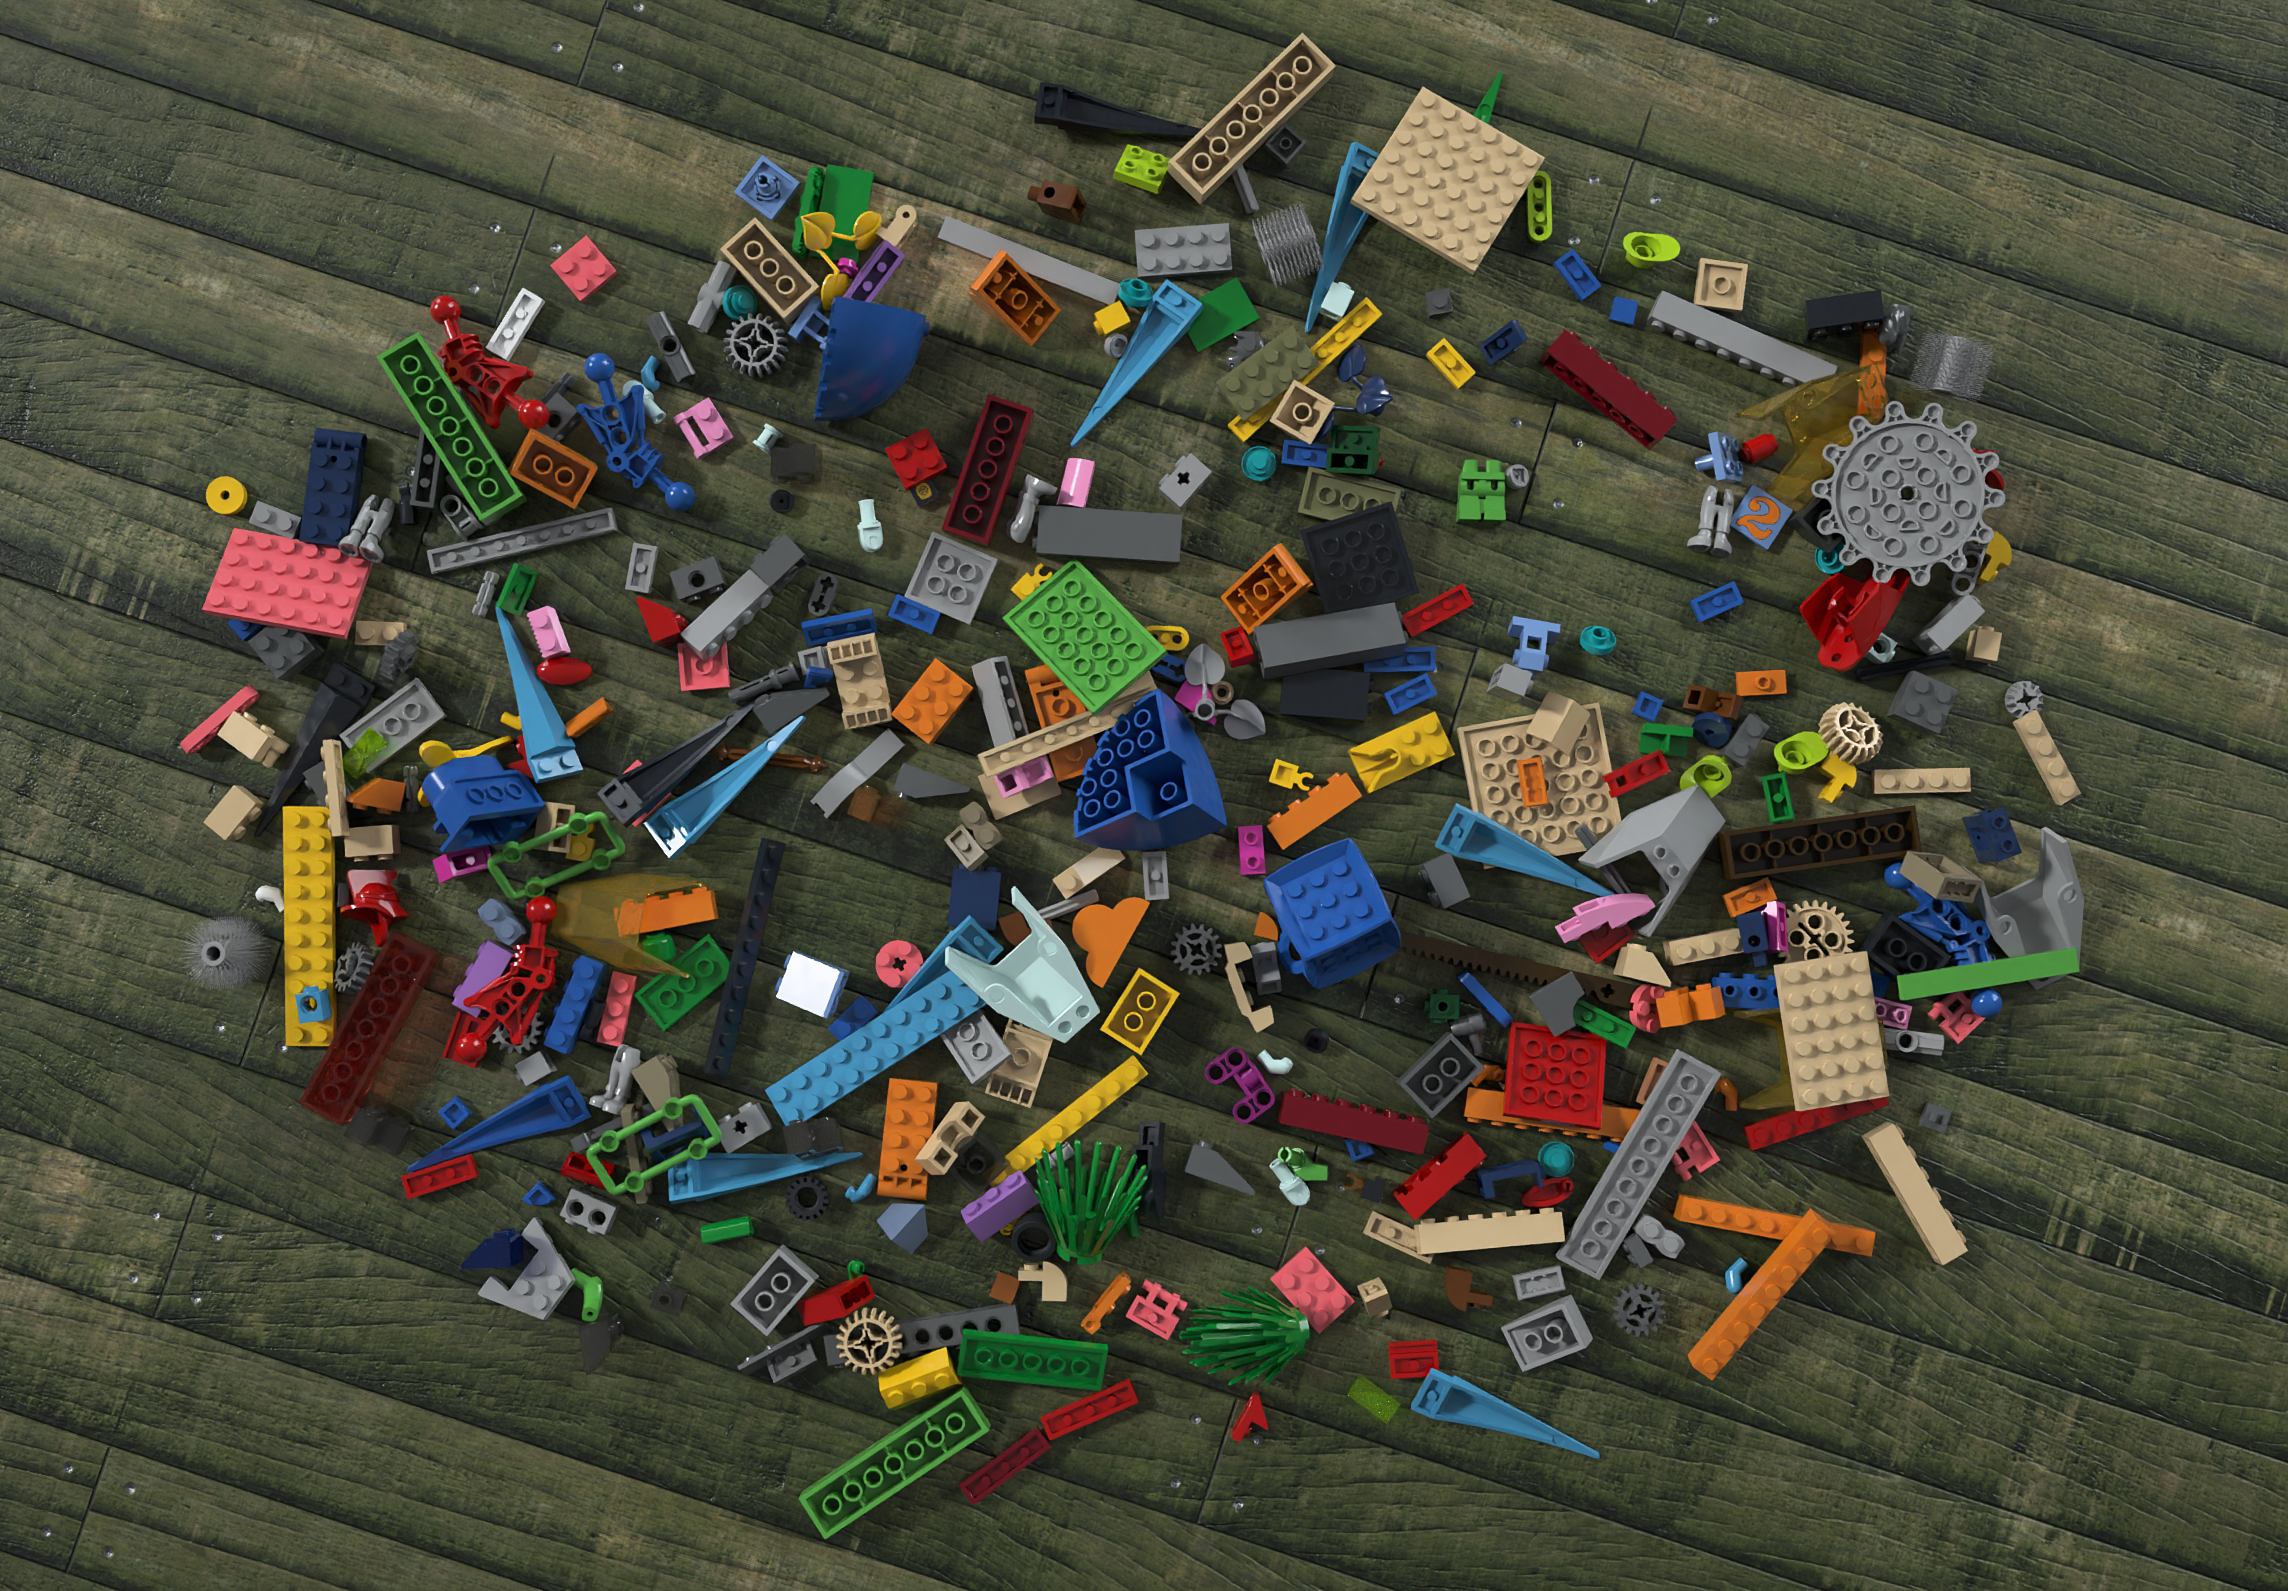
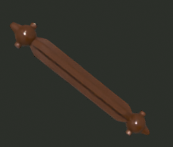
M722 744V746L713 749L710 753L715 755L719 762H723L727 758L736 762L753 750L742 748L729 750L726 744ZM775 753L765 764L766 766L798 770L811 768L813 774H817L822 769L829 768V765L824 763L820 756L810 760L804 756Z

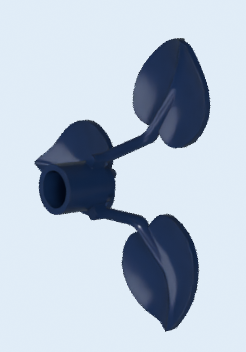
M1355 343V345L1351 346L1342 356L1337 367V376L1340 381L1348 382L1351 379L1362 391L1357 398V408L1334 406L1312 443L1323 439L1331 431L1334 423L1333 411L1357 412L1377 417L1384 411L1385 405L1393 400L1382 377L1378 375L1372 376L1364 385L1357 381L1356 376L1363 372L1366 364L1365 352L1360 344Z

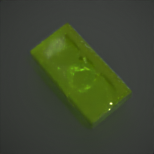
M1360 1374L1347 1392L1349 1397L1386 1424L1401 1405L1400 1402L1362 1374Z

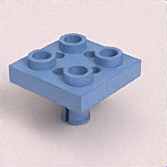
M762 155L734 193L767 219L774 222L800 188L801 184Z
M1718 431L1709 433L1712 454L1695 458L1698 472L1714 468L1716 481L1732 484L1742 482L1743 466L1738 461L1737 452L1739 451V444L1737 439L1734 438V435Z

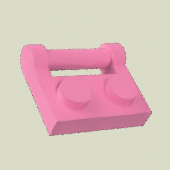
M709 397L673 418L676 426H680L693 447L697 460L703 459L735 439ZM692 418L695 419L708 440L709 444L706 446L701 444L689 425L688 421Z

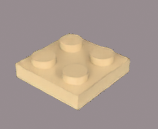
M1701 258L1698 263L1693 304L1706 309L1740 313L1743 309L1748 264Z

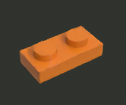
M1768 877L1722 895L1730 917H1736V915L1765 905L1767 902L1777 900Z

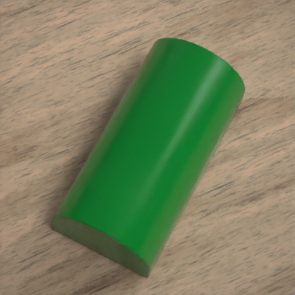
M1786 772L1762 776L1761 780L1770 824L1795 819Z
M750 1215L701 1226V1237L704 1244L750 1236L755 1233Z

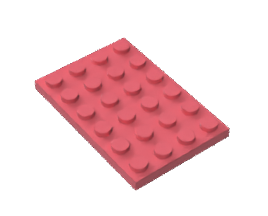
M234 528L202 610L207 615L346 640L374 563L365 559L361 552L358 557H350L343 554L337 546L304 543L298 539Z

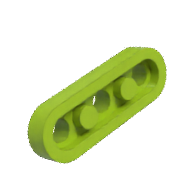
M1537 171L1526 189L1527 235L1534 243L1547 241L1552 233L1551 180L1548 174L1543 171ZM1534 183H1540L1541 188H1535ZM1539 205L1542 211L1537 212L1534 206ZM1535 229H1541L1543 234L1537 235Z

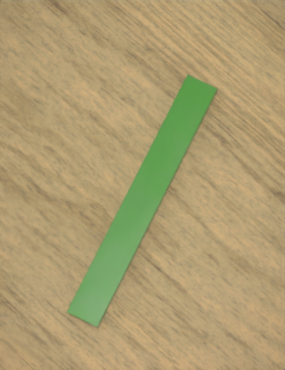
M2065 948L1897 975L1900 1000H1909L2080 971L2076 948Z

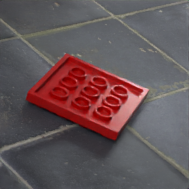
M1512 1021L1509 1027L1502 1116L1600 1130L1606 1040L1592 1033L1567 1030L1554 1037L1549 1027Z

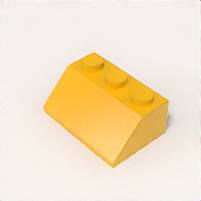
M947 1347L893 1366L884 1372H878L880 1393L888 1409L891 1410L903 1408L962 1386L963 1381L960 1376H956L957 1369Z

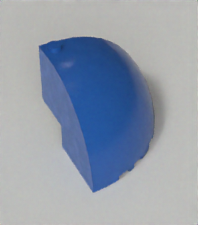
M838 296L833 298L826 348L823 349L814 421L830 422L853 419L875 410L894 396L909 377L917 361L923 336L928 337L930 323L926 322L927 316L905 309Z
M1159 688L1145 695L1134 703L1135 707L1126 715L1121 714L1117 718L1119 721L1116 722L1111 731L1106 730L1097 743L1099 748L1093 758H1089L1082 773L1084 780L1076 793V796L1079 797L1077 810H1074L1075 839L1083 843L1112 850H1150L1183 844L1227 827L1223 802L1215 774L1192 726L1176 704Z

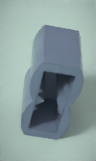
M490 898L478 909V914L482 921L488 926L493 927L497 937L507 945H518L530 934L525 922L514 916L511 907L501 899Z

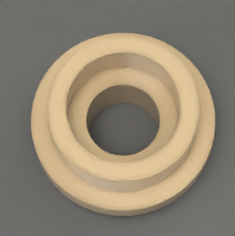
M1219 681L1211 686V698L1217 704H1227L1233 698V687L1226 681ZM1221 688L1226 691L1224 697H1219L1217 691Z

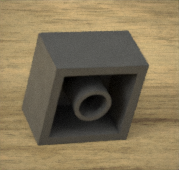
M786 534L782 537L780 535L775 537L769 544L771 547L765 553H758L753 558V564L750 566L777 594L812 562Z
M267 626L248 641L275 677L287 682L325 652L310 633L274 626Z
M1917 671L1907 672L1903 676L1886 717L1929 736L1939 734L1958 690Z
M1450 852L1418 865L1420 869L1417 871L1421 883L1427 884L1430 890L1427 895L1432 906H1437L1438 909H1445L1471 897Z

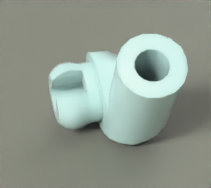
M1263 1050L1256 1056L1266 1070L1272 1074H1287L1293 1066L1289 1058L1285 1057L1282 1060H1274L1266 1050Z

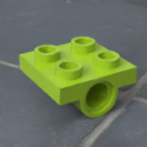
M1127 144L1115 168L1113 179L1160 194L1166 179L1168 162L1171 159L1161 154L1144 150L1138 146Z

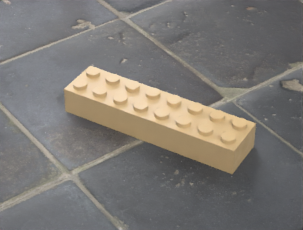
M1301 33L1168 162L1167 172L1201 204L1333 77L1336 65Z

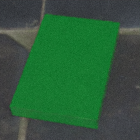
M1237 277L1196 299L1203 304L1204 309L1190 325V329L1186 334L1199 354L1230 337L1235 331H1241L1260 320Z

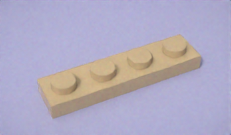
M2032 710L2015 720L2013 724L2056 805H2062L2081 794L2038 711Z
M334 739L323 740L321 757L325 761L326 769L323 772V780L328 790L325 802L330 810L328 829L332 833V837L350 836L347 801H345L346 790L341 741Z
M1970 768L1871 770L1872 794L1971 792Z

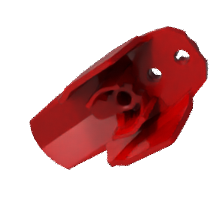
M1874 567L1862 583L1842 573H1836L1826 579L1800 605L1799 610L1813 636L1821 644L1818 659L1823 667L1831 668L1836 672H1845L1853 668L1867 654L1885 628L1911 581L1909 571L1903 568L1896 569L1887 583H1877L1874 581L1872 576Z

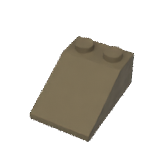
M666 1053L653 1057L631 1071L655 1111L662 1109L669 1098L676 1097L681 1099L679 1073L676 1070L678 1065L671 1055L667 1056ZM683 1114L676 1119L666 1117L661 1120L668 1132L684 1125Z

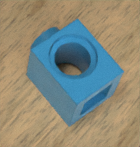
M318 985L303 988L304 992L295 995L300 1023L323 1021L332 1017L328 988L319 989ZM311 998L315 999L317 1002L316 1009L312 1008L310 1005Z

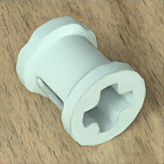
M766 423L760 437L752 443L770 455L772 447L778 438L783 437V434Z

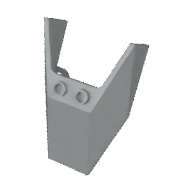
M1696 784L1631 812L1581 856L1578 861L1581 864L1599 868L1639 850L1645 854L1661 876L1659 879V889L1665 897L1655 905V908L1651 909L1649 913L1640 918L1630 928L1633 932L1650 937L1688 885L1726 820L1700 785ZM1665 882L1669 886V891L1665 887Z
M2044 827L2041 829L2038 874L1995 897H1990L1987 894L1984 881H1982L1975 896V901L1995 942L2008 957L2076 948L2079 964L2084 908L2083 895L2068 842L2049 828ZM2068 974L2028 980V982L2037 990Z

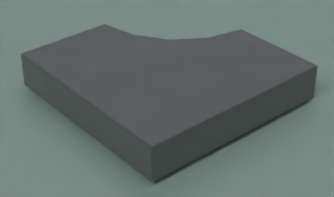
M1571 971L1530 994V997L1550 1031L1556 1037L1576 1026L1573 1019V1007L1585 992Z

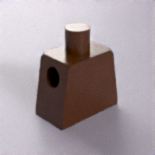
M1044 180L1041 188L1031 186L1028 191V200L1037 202L1043 213L1077 225L1080 224L1086 201L1078 187Z

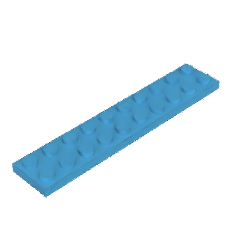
M950 970L773 1084L765 1092L788 1131H792L988 1004Z

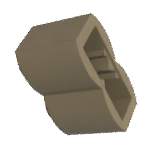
M973 801L960 810L963 823L973 830L975 840L983 849L990 851L1003 842L1000 831L994 824L989 822L988 814L981 805Z

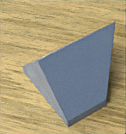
M892 1203L877 1220L890 1240L911 1254L928 1236L925 1205Z

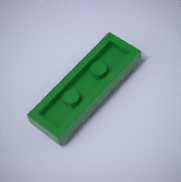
M1578 999L1573 1007V1019L1576 1026L1626 1050L1637 1027L1581 999Z

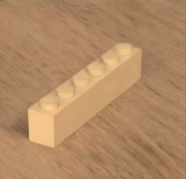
M1886 1121L1863 1134L1862 1138L1935 1262L1944 1265L1968 1251L1964 1245L1966 1239L1959 1230L1954 1228L1952 1215L1947 1209H1943L1940 1204L1941 1196L1934 1187L1931 1188L1927 1181L1929 1176L1924 1168L1919 1167L1915 1159L1917 1156L1914 1150L1909 1145L1907 1146L1902 1139L1905 1136L1901 1128L1897 1124L1894 1125V1123Z
M1554 1208L1539 1209L1540 1214H1530V1210L1515 1211L1516 1216L1507 1217L1506 1212L1492 1213V1218L1483 1219V1214L1468 1215V1220L1459 1221V1216L1444 1217L1445 1222L1435 1223V1218L1421 1219L1420 1225H1414L1417 1254L1565 1241L1562 1212H1554Z

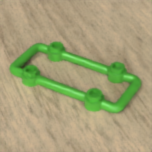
M597 811L586 816L582 813H575L569 818V823L521 844L514 841L507 842L502 847V852L489 858L487 866L509 899L519 900L527 896L535 898L543 896L545 888L592 868L597 870L607 869L611 864V860L623 855L626 847L605 813ZM597 821L601 823L616 847L610 851L603 848L596 849L591 854V859L545 879L531 877L526 881L525 887L517 891L512 888L497 865L503 861L516 863L522 858V853L571 832L577 835L587 832L589 825Z
M690 1094L681 1099L672 1097L666 1100L662 1109L618 1132L613 1130L604 1132L599 1142L588 1148L586 1156L610 1194L620 1195L626 1191L636 1193L643 1189L646 1181L690 1158L695 1160L703 1159L709 1148L721 1141L722 1133L699 1096ZM693 1104L712 1137L706 1140L696 1138L691 1141L687 1150L644 1172L632 1171L627 1175L623 1183L615 1185L596 1154L602 1150L606 1152L615 1151L620 1142L625 1138L666 1117L676 1119L680 1117L685 1107Z

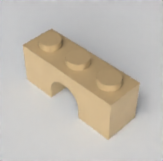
M1739 928L1724 929L1699 936L1662 941L1667 965L1672 966L1744 952Z
M955 1102L914 1160L931 1175H945L958 1156L954 1152L956 1145L963 1138L972 1136L985 1116L970 1102Z

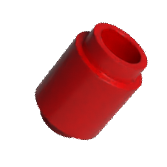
M1764 433L1743 442L1740 454L1745 462L1748 461L1750 464H1754L1773 456L1774 452L1778 451V443L1773 434Z

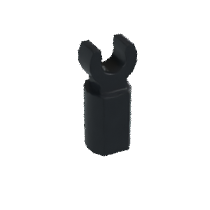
M399 483L401 525L419 524L418 509L410 505L412 484L409 485V483Z
M597 997L590 999L583 1018L585 1023L580 1031L579 1038L588 1041L589 1037H593L596 1026L600 1024L607 1005L605 1000Z

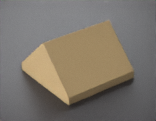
M1293 380L1271 417L1270 422L1292 438L1311 445L1335 403Z
M1548 691L1525 733L1568 756L1590 713L1575 700Z

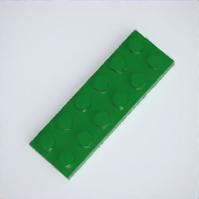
M963 1329L956 1376L1101 1391L1108 1344Z

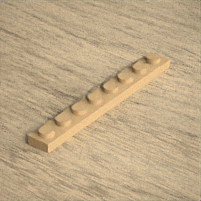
M1156 684L1112 701L1096 716L1087 711L978 754L977 757L986 778L1113 728L1116 722L1119 721L1117 718L1121 714L1126 715L1135 707V702L1157 690Z

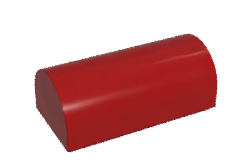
M571 1151L561 1168V1175L606 1189L589 1163L587 1156ZM601 1161L613 1180L616 1165Z

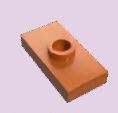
M1785 670L1737 672V695L1787 694Z
M1541 757L1516 761L1523 807L1530 808L1548 805Z

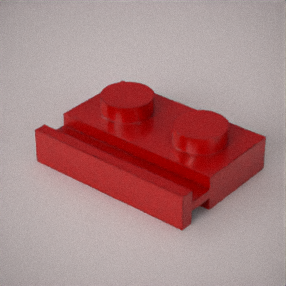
M458 1011L442 1057L477 1068L480 1060L474 1063H466L460 1060L456 1054L455 1046L463 1034L475 1033L486 1019L476 1018L471 1014Z
M1436 1339L1388 1342L1391 1379L1426 1377L1431 1368L1439 1371Z

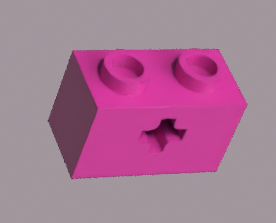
M1262 825L1237 827L1240 875L1265 874Z

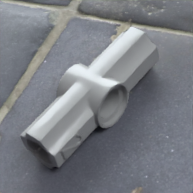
M718 261L708 283H704L699 291L698 303L687 323L689 326L701 333H708L717 313L724 309L722 305L723 295L731 287L738 273L736 268L726 262Z
M1879 1027L1882 1049L1939 1056L1942 1055L1944 1050V1035ZM1904 1034H1907L1910 1038V1042L1906 1047H1902L1899 1043L1900 1037Z

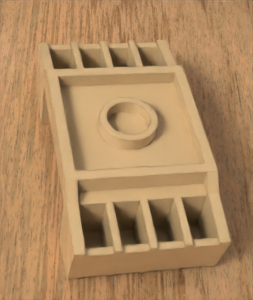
M875 633L828 642L827 651L830 664H833L843 708L842 718L845 730L849 731L894 721V717L891 715V701Z
M1245 942L1224 944L1227 958L1224 968L1240 1012L1248 1017L1254 1030L1258 1033L1274 1023L1271 1006L1266 1004L1251 1010L1250 1006L1254 1005L1250 992L1243 989L1242 983L1246 982L1240 967L1237 969L1235 967L1236 963L1253 958Z
M1009 1018L1002 1040L1013 1057L991 1073L985 1093L1031 1108L1054 1038Z

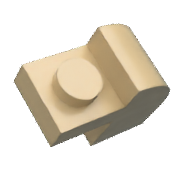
M1047 1258L1043 1261V1268H1040L1039 1264L1026 1263L1024 1267L1019 1268L1018 1281H1042V1301L1067 1300V1275L1059 1263Z

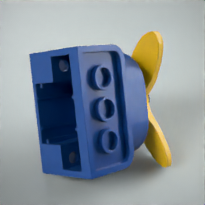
M511 736L496 739L471 750L453 751L447 744L431 740L420 746V756L434 770L425 778L417 798L422 807L431 805L435 810L438 819L433 826L435 833H447L449 836L440 848L442 853L505 844L510 841L518 842L546 806L526 775L518 770L505 771L499 761L494 756L489 755L512 743L514 740Z

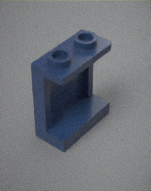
M959 864V869L953 868L947 926H959L970 915L984 929L997 930L1002 873L997 872L998 868L983 866V871L974 870L972 872L964 864Z

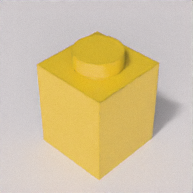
M1120 300L1094 313L1096 321L1093 322V325L1098 335L1103 334L1105 339L1112 333H1120L1131 327V321Z

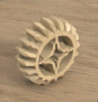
M1843 702L1832 706L1823 714L1818 724L1820 726L1818 733L1822 735L1820 741L1827 744L1825 749H1830L1833 752L1832 756H1839L1840 761L1846 759L1848 764L1855 763L1858 765L1871 760L1879 752L1883 744L1881 740L1883 734L1879 731L1881 726L1875 724L1876 718H1871L1869 711L1864 712L1861 706L1855 707L1853 703L1847 705Z
M867 1308L862 1309V1316L857 1310L854 1311V1319L847 1316L845 1318L847 1325L841 1324L839 1327L844 1333H839L836 1336L838 1340L843 1341L838 1343L836 1348L845 1350L840 1353L839 1357L844 1358L847 1356L849 1359L845 1362V1365L849 1366L851 1362L854 1363V1372L859 1367H862V1375H866L868 1368H870L872 1375H875L877 1373V1366L880 1371L884 1372L886 1370L885 1363L892 1366L894 1361L891 1357L898 1358L900 1355L895 1349L902 1348V1343L895 1341L902 1338V1333H894L899 1329V1324L891 1326L890 1324L894 1317L891 1316L888 1320L884 1319L886 1315L884 1310L880 1316L876 1315L877 1308L872 1309L871 1315H869ZM863 1323L862 1336L857 1337L855 1340H850L853 1328ZM871 1323L882 1327L886 1335L875 1332ZM867 1334L870 1337V1340L876 1341L872 1344V1348L871 1346H869L868 1342H864L867 1338ZM889 1342L886 1354L876 1359V1347ZM853 1348L863 1350L868 1359L858 1356Z

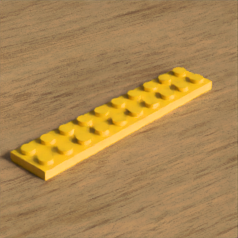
M283 806L286 1046L337 1045L336 983L333 981L336 978L335 837H332V833L328 829L330 810L327 806ZM318 985L319 989L328 988L332 1017L323 1021L300 1023L295 995L304 992L303 988ZM311 998L310 1005L314 1009L317 1008V1002Z

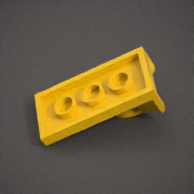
M1435 711L1348 750L1367 794L1455 755Z

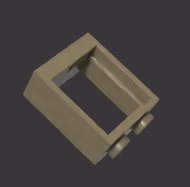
M1907 851L1899 871L1901 875L1935 899L1973 903L1982 880L1945 855Z

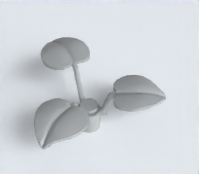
M1200 644L1190 653L1186 661L1185 676L1192 685L1203 684L1202 699L1197 702L1195 712L1187 714L1182 705L1176 704L1193 730H1195V723L1189 718L1191 716L1198 717L1201 720H1209L1213 715L1228 714L1224 720V727L1231 737L1248 739L1265 734L1266 728L1263 715L1252 702L1241 699L1233 702L1231 711L1228 709H1215L1214 702L1207 698V683L1216 684L1222 679L1225 673V664L1220 655L1208 645Z

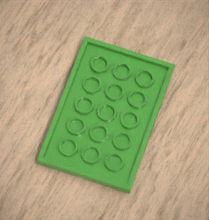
M1075 557L1003 617L1004 622L1094 716L1168 654L1166 649Z

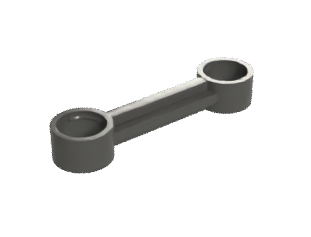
M651 1103L636 1109V1111L640 1112L641 1119L656 1112ZM620 1116L571 1139L570 1142L575 1153L599 1142L603 1133L608 1130L615 1132L622 1130V1118Z

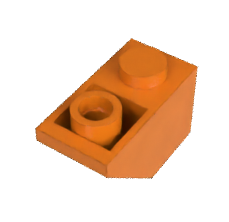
M375 777L347 795L345 801L352 802L353 808L367 810L368 806L377 807L376 812L391 815L392 810L400 812L406 783Z

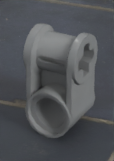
M447 495L441 500V511L463 541H467L468 536L476 530L484 528L483 523L463 499L454 495ZM457 501L458 509L451 513L449 510L450 504Z

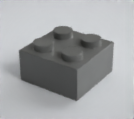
M1284 123L1266 142L1264 150L1287 168L1306 147V141Z
M1632 1230L1628 1232L1620 1246L1629 1254L1627 1258L1630 1263L1642 1268L1653 1262L1654 1260L1639 1235Z

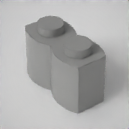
M1639 1212L1630 1227L1641 1239L1651 1243L1656 1250L1670 1258H1676L1685 1245L1679 1235L1663 1227L1658 1220L1643 1212Z

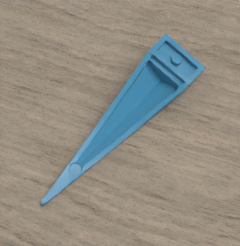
M1357 142L1351 143L1345 164L1341 166L1322 250L1321 261L1323 262L1320 263H1323V265H1319V272H1317L1305 332L1311 330L1332 282H1334L1350 248L1369 216L1368 213L1350 202L1380 154Z
M1165 280L1151 298L1111 377L1072 440V448L1078 445L1190 329V325L1204 309L1201 302L1169 280Z
M495 607L513 680L527 762L536 784L580 774L583 768L576 754V746L572 738L568 736L564 723L504 610Z
M798 717L766 742L726 769L661 807L644 823L669 858L674 860L690 844H694L798 729L806 717Z
M1457 803L1435 843L1436 848L1447 853L1450 852L1451 855L1518 871L1602 897L1615 895L1612 891L1482 813H1476Z
M969 915L959 926L949 932L883 1013L950 971L945 965V949L948 946L988 964L1004 949L1003 946Z
M707 1152L703 1159L695 1160L690 1158L668 1170L669 1201L671 1204L695 1200L698 1202L859 1159L864 1155L861 1152L822 1154H727Z
M1433 1368L1430 1369L1411 1404V1410L1435 1420L1505 1432L1555 1445L1596 1459L1600 1458L1599 1452L1467 1381L1455 1375L1451 1377Z

